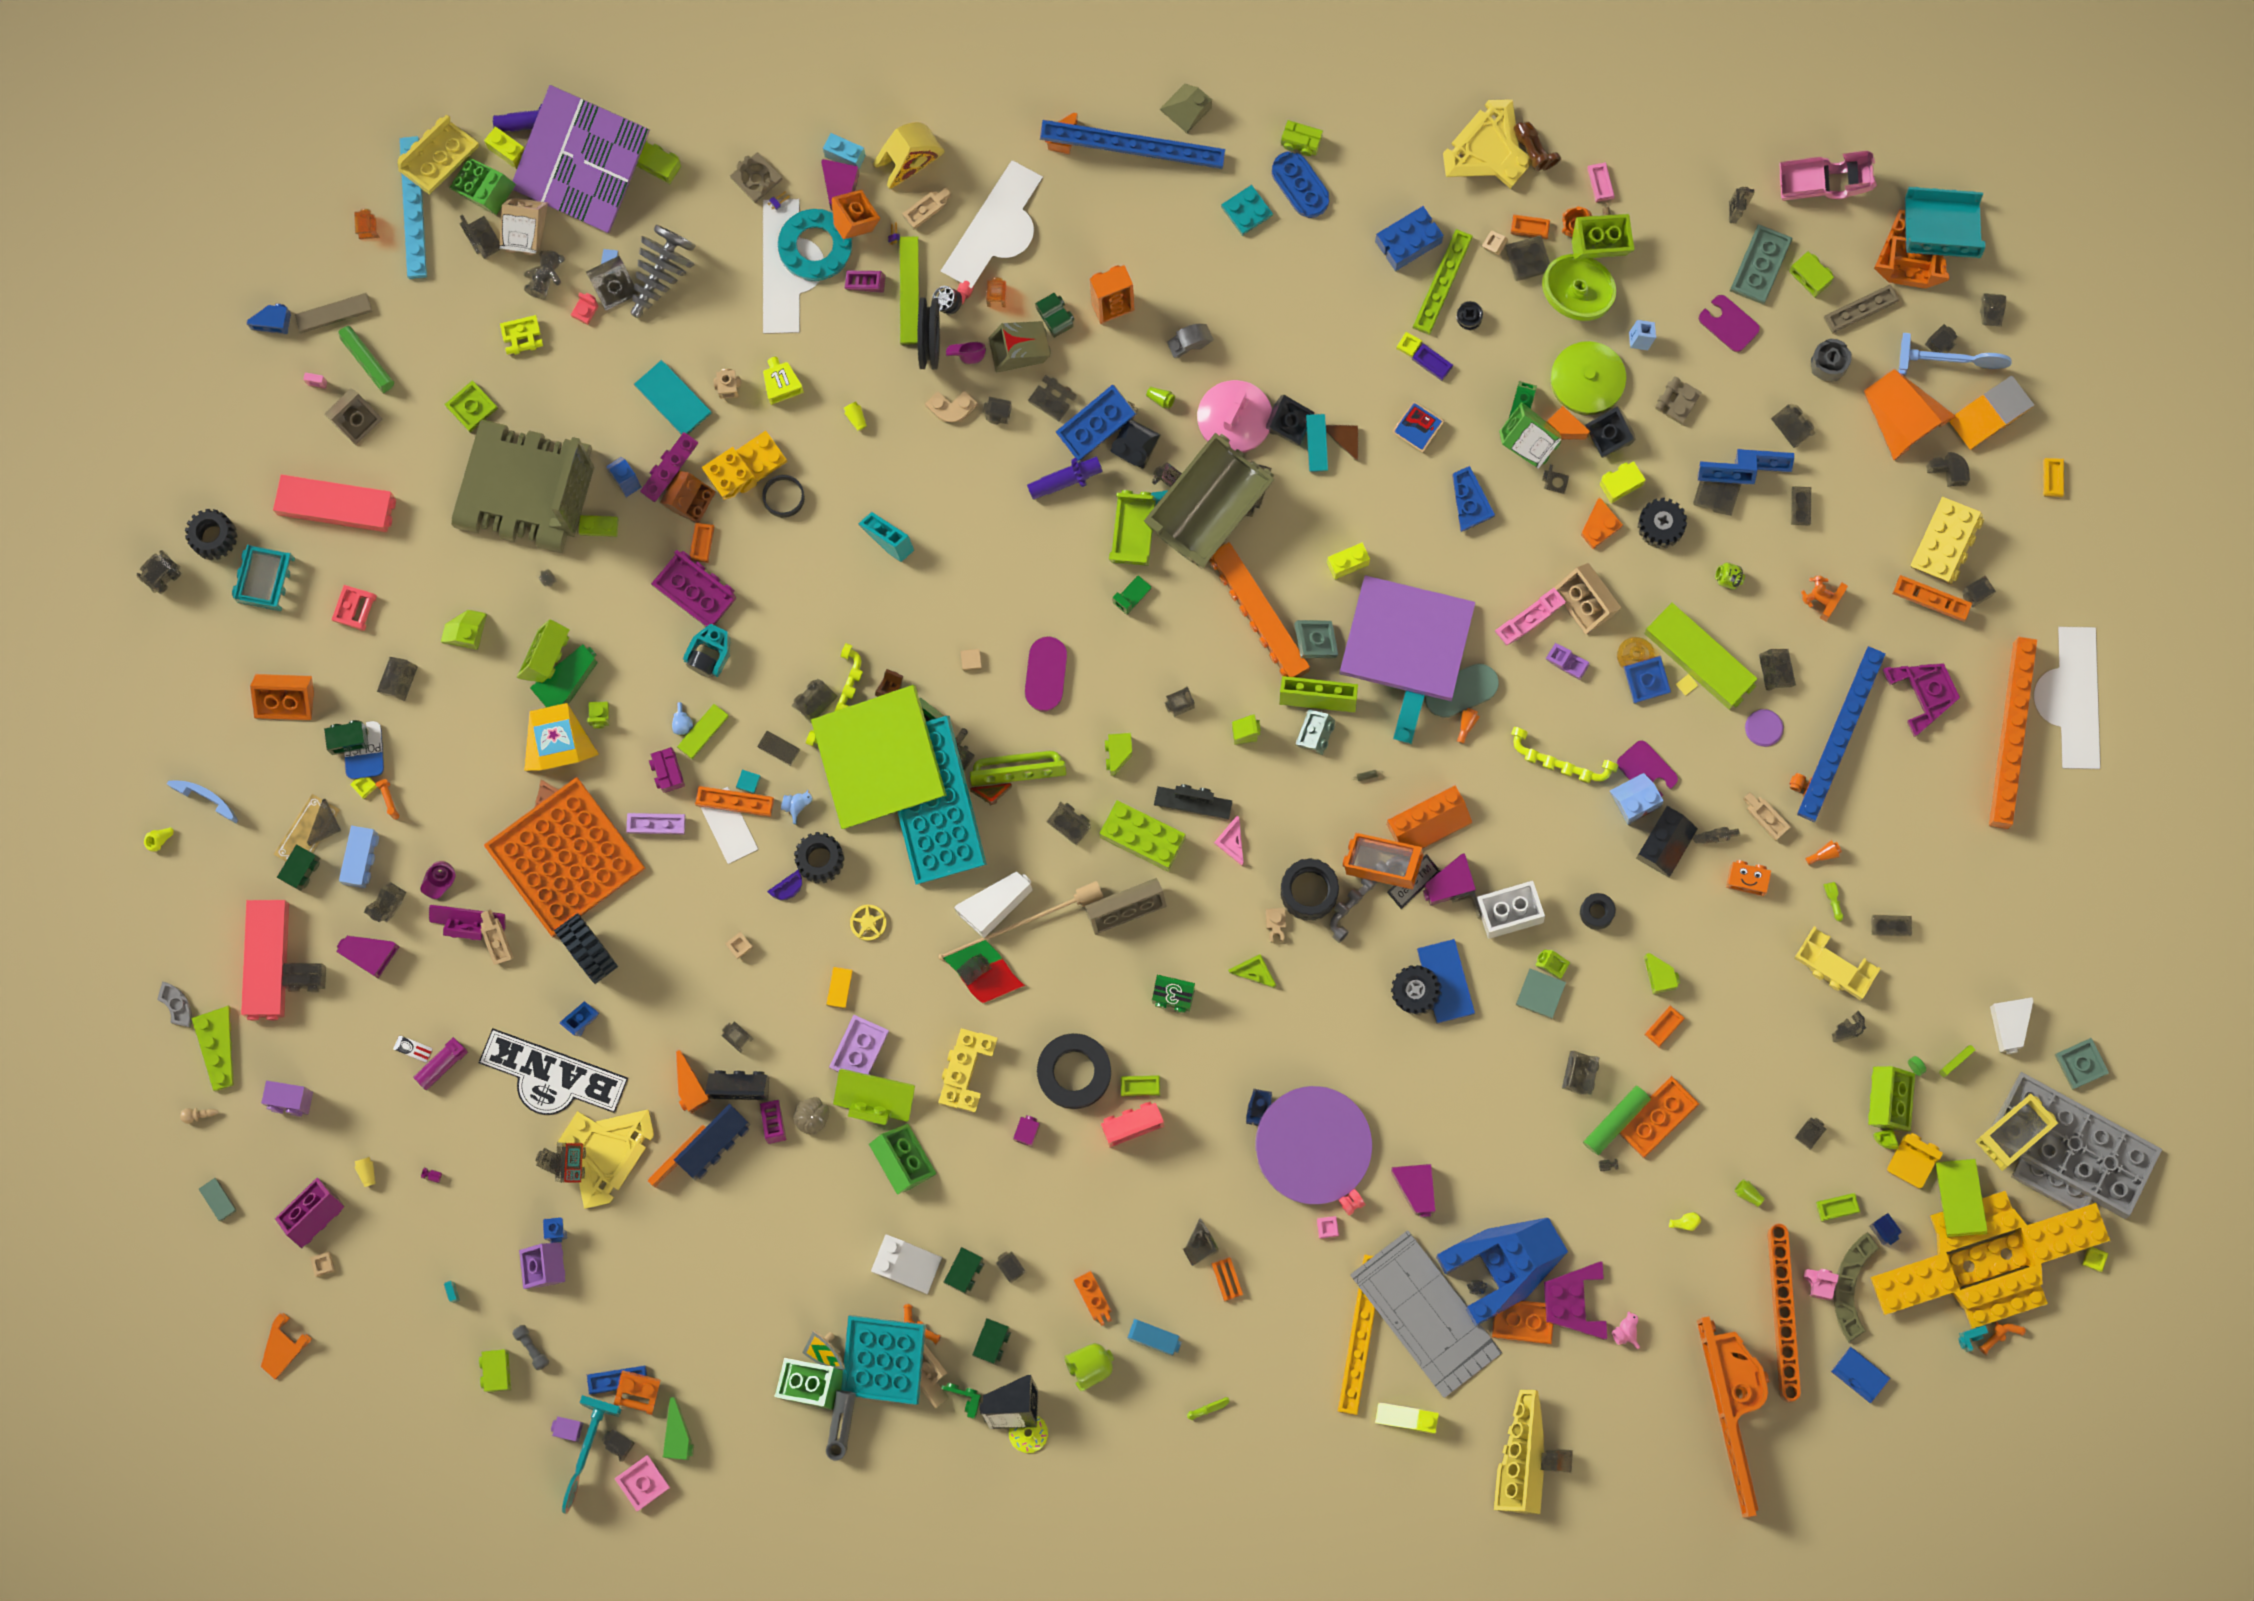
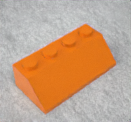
M1456 785L1388 819L1386 825L1396 842L1422 847L1423 849L1472 823L1465 801Z

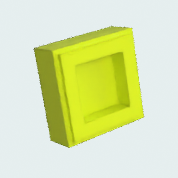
M1405 332L1396 349L1413 357L1420 347L1422 340Z
M370 777L355 779L350 784L363 799L377 788L376 783Z
M2089 1247L2087 1248L2082 1265L2102 1272L2109 1253Z

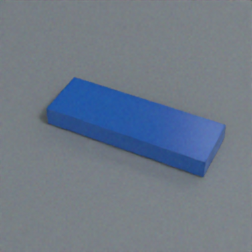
M646 1365L588 1374L589 1395L617 1391L622 1370L647 1376Z

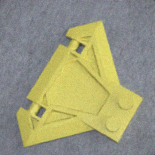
M1488 100L1484 105L1488 110L1486 112L1480 110L1451 143L1455 147L1454 150L1451 151L1447 148L1444 151L1443 158L1446 177L1496 176L1511 189L1532 162L1529 155L1519 148L1518 138L1514 132L1516 121L1513 100ZM1460 153L1464 156L1462 159L1458 156Z
M649 1109L596 1122L577 1111L556 1145L566 1150V1143H583L582 1174L579 1186L584 1209L612 1202L614 1197L610 1195L613 1187L617 1190L621 1188L646 1149L645 1146L641 1145L645 1138L651 1141L654 1136ZM636 1131L639 1134L636 1137V1139L633 1140L631 1137ZM573 1150V1151H570V1153H571V1152H573V1153H574V1152H577V1156L573 1155V1157H574V1162H575V1159H578V1151H577V1150H576V1151H574V1150ZM604 1181V1182H606L607 1184L605 1185L604 1189L602 1190V1189H600L599 1187H600V1185L602 1184V1182Z

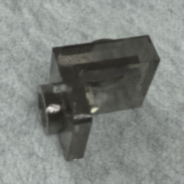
M982 954L971 957L956 971L967 986H969L992 968L988 960Z
M546 1148L537 1154L535 1160L537 1167L556 1176H561L565 1168V1157Z

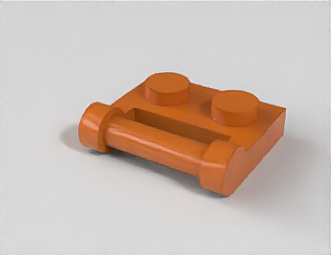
M622 1370L613 1405L645 1411L646 1414L652 1415L661 1380ZM627 1393L650 1399L649 1404L622 1398V1394Z

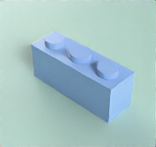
M351 826L339 882L343 885L366 888V884H369L371 879L370 866L375 861V854L373 852L379 842V835H377L378 833L374 829Z

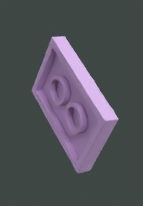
M853 1015L829 1068L837 1072L840 1069H846L869 1075L889 1030Z

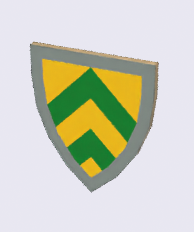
M814 1330L802 1353L820 1365L845 1369L843 1361L839 1356L841 1351L830 1344L835 1338L834 1334L829 1332L824 1338Z

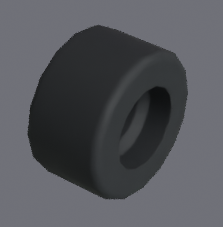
M1594 893L1585 898L1580 907L1579 914L1582 922L1587 927L1599 930L1610 925L1615 917L1616 908L1609 896L1602 893ZM1600 904L1604 907L1605 915L1602 918H1594L1591 915L1590 908L1593 905Z

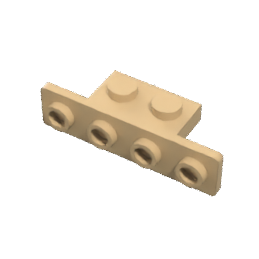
M924 1343L920 1389L932 1405L937 1408L949 1399L937 1383L947 1372Z

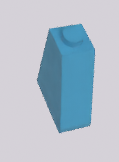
M1137 1319L1133 1320L1128 1335L1129 1341L1171 1356L1174 1355V1352H1179L1182 1343L1179 1341L1178 1335Z

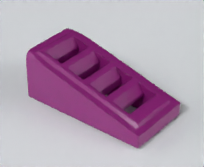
M846 271L845 289L884 292L886 275L882 271ZM853 276H856L855 285H852ZM861 277H863L862 285H860Z
M779 1099L760 1103L766 1142L772 1144L787 1140ZM776 1108V1111L766 1113V1110ZM777 1116L775 1119L767 1120L769 1117ZM775 1124H778V1125H779V1126H776V1127H771V1128H769L770 1125H775Z

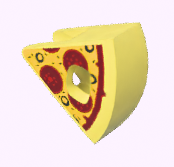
M913 122L897 128L892 133L873 162V166L877 168L894 161L896 166L887 183L888 188L891 189L919 172L945 152L928 126L920 122Z

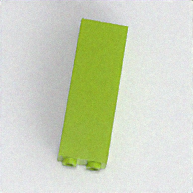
M1673 602L1646 629L1644 634L1727 709L1730 710L1733 706L1737 708L1744 700L1742 696L1746 692L1750 694L1755 689V682L1758 678Z

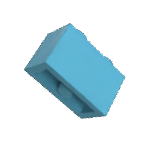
M830 133L823 147L826 158L835 162L858 166V168H860L866 157L864 147Z

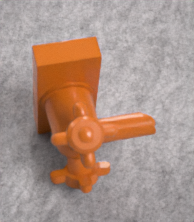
M1815 576L1809 579L1810 582H1815L1812 593L1807 595L1803 590L1801 592L1802 599L1810 608L1813 607L1811 601L1814 599L1825 605L1826 608L1820 619L1826 622L1848 588V585L1842 582L1837 591L1833 593L1826 589L1825 584H1823V582H1828V578Z

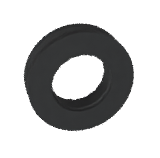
M920 298L918 362L919 368L924 370L927 361H930L932 370H937L939 364L940 313L938 298H932L930 307H927L926 298Z
M1071 1033L1059 1036L1046 1045L1038 1059L1037 1077L1043 1093L1050 1101L1063 1108L1081 1109L1094 1104L1105 1094L1111 1080V1065L1109 1057L1100 1043L1087 1035ZM1071 1052L1086 1055L1094 1066L1093 1079L1089 1085L1076 1091L1067 1090L1060 1086L1054 1075L1055 1065L1059 1058Z

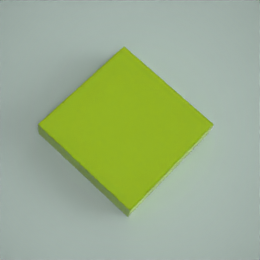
M473 380L444 404L469 432L473 431L481 420H485L498 409Z

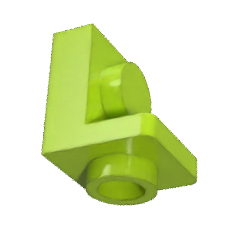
M608 701L589 702V718H587V722L595 729H601L609 725Z
M1544 949L1538 955L1535 966L1543 968L1556 978L1561 979L1570 962L1555 951Z

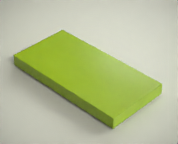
M1976 1159L1936 1162L1935 1166L1947 1237L1987 1234Z

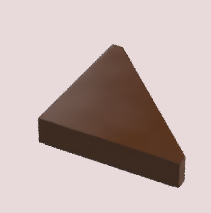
M1326 425V432L1355 461H1358V425Z

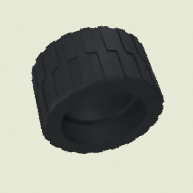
M1312 858L1301 859L1293 863L1285 871V875L1282 878L1280 895L1284 907L1294 917L1306 921L1321 919L1326 914H1329L1335 906L1339 894L1338 877L1333 868L1326 862L1324 863L1319 859ZM1315 873L1326 881L1328 894L1321 904L1311 907L1304 906L1294 899L1291 887L1293 881L1299 875Z

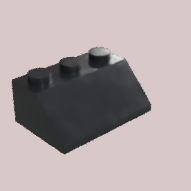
M1666 806L1636 859L1670 878L1698 828L1683 814Z
M715 1070L714 1073H709L705 1094L710 1099L768 1101L770 1077L762 1071H753V1074H745V1071H734V1074H726V1071Z

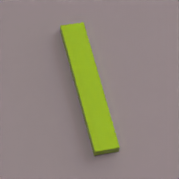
M1458 229L1455 230L1414 322L1413 329L1430 335L1473 235Z
M918 236L900 237V344L914 345L918 344Z

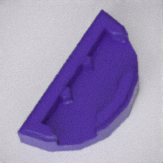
M796 870L767 892L778 900H788L795 897L802 886L800 871Z

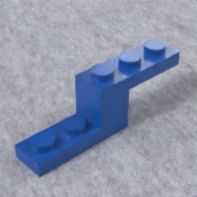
M1737 449L1735 464L1700 461L1698 481L1755 485L1757 470L1792 472L1795 458L1794 453Z

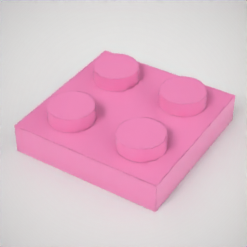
M646 1455L615 1478L637 1512L671 1488L649 1455Z

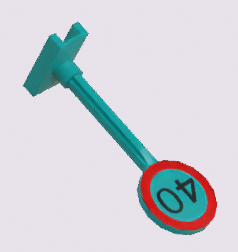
M584 1395L581 1396L579 1403L593 1410L590 1417L592 1420L576 1464L575 1474L571 1478L564 1496L562 1513L567 1514L574 1502L580 1474L585 1467L599 1422L602 1421L604 1413L619 1417L622 1410L620 1406Z

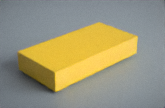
M2045 458L2043 460L2044 496H2064V459Z
M833 967L827 1006L846 1009L853 970Z

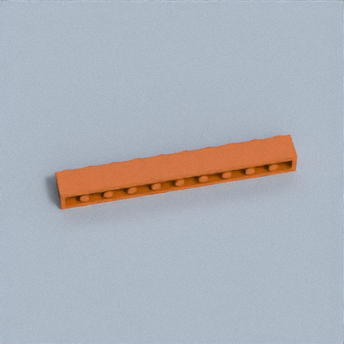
M2018 636L2013 642L1989 826L2009 829L2013 825L2037 639Z

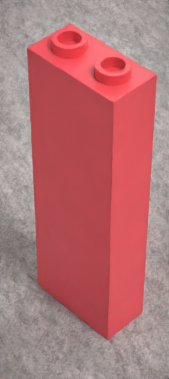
M281 474L273 511L278 516L387 532L388 527L392 525L391 512L392 509H395L396 498L391 491Z
M246 900L241 1015L250 1021H258L259 1017H267L266 1020L272 1021L278 1020V1017H285L289 903L286 900Z

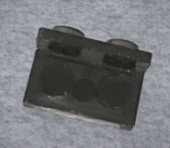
M1749 187L1736 188L1729 201V223H1737L1739 218L1742 217L1743 210H1746L1755 193L1754 189H1749Z

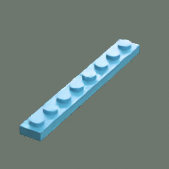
M418 136L400 138V156L403 153L406 154L414 142L419 141ZM402 174L408 279L426 278L427 266L422 189Z

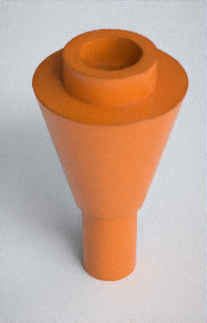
M1467 708L1466 711L1462 710L1461 731L1457 742L1464 744L1468 732L1471 731L1480 718L1477 715L1478 711Z
M1831 840L1818 850L1816 854L1805 859L1808 865L1819 860L1839 858V853L1842 851L1837 842L1833 843Z

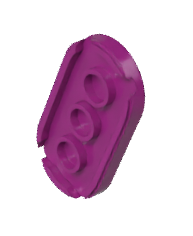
M1049 636L1039 638L1032 644L1029 651L1025 697L1032 708L1041 712L1054 709L1063 697L1067 651L1064 644L1057 638Z

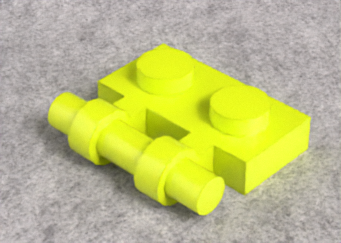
M536 315L500 323L504 343H512V346L505 347L507 355L513 353L517 355L521 351L530 349L534 351L538 347L544 346L542 339H534V336L541 335ZM528 338L527 343L518 344V340Z

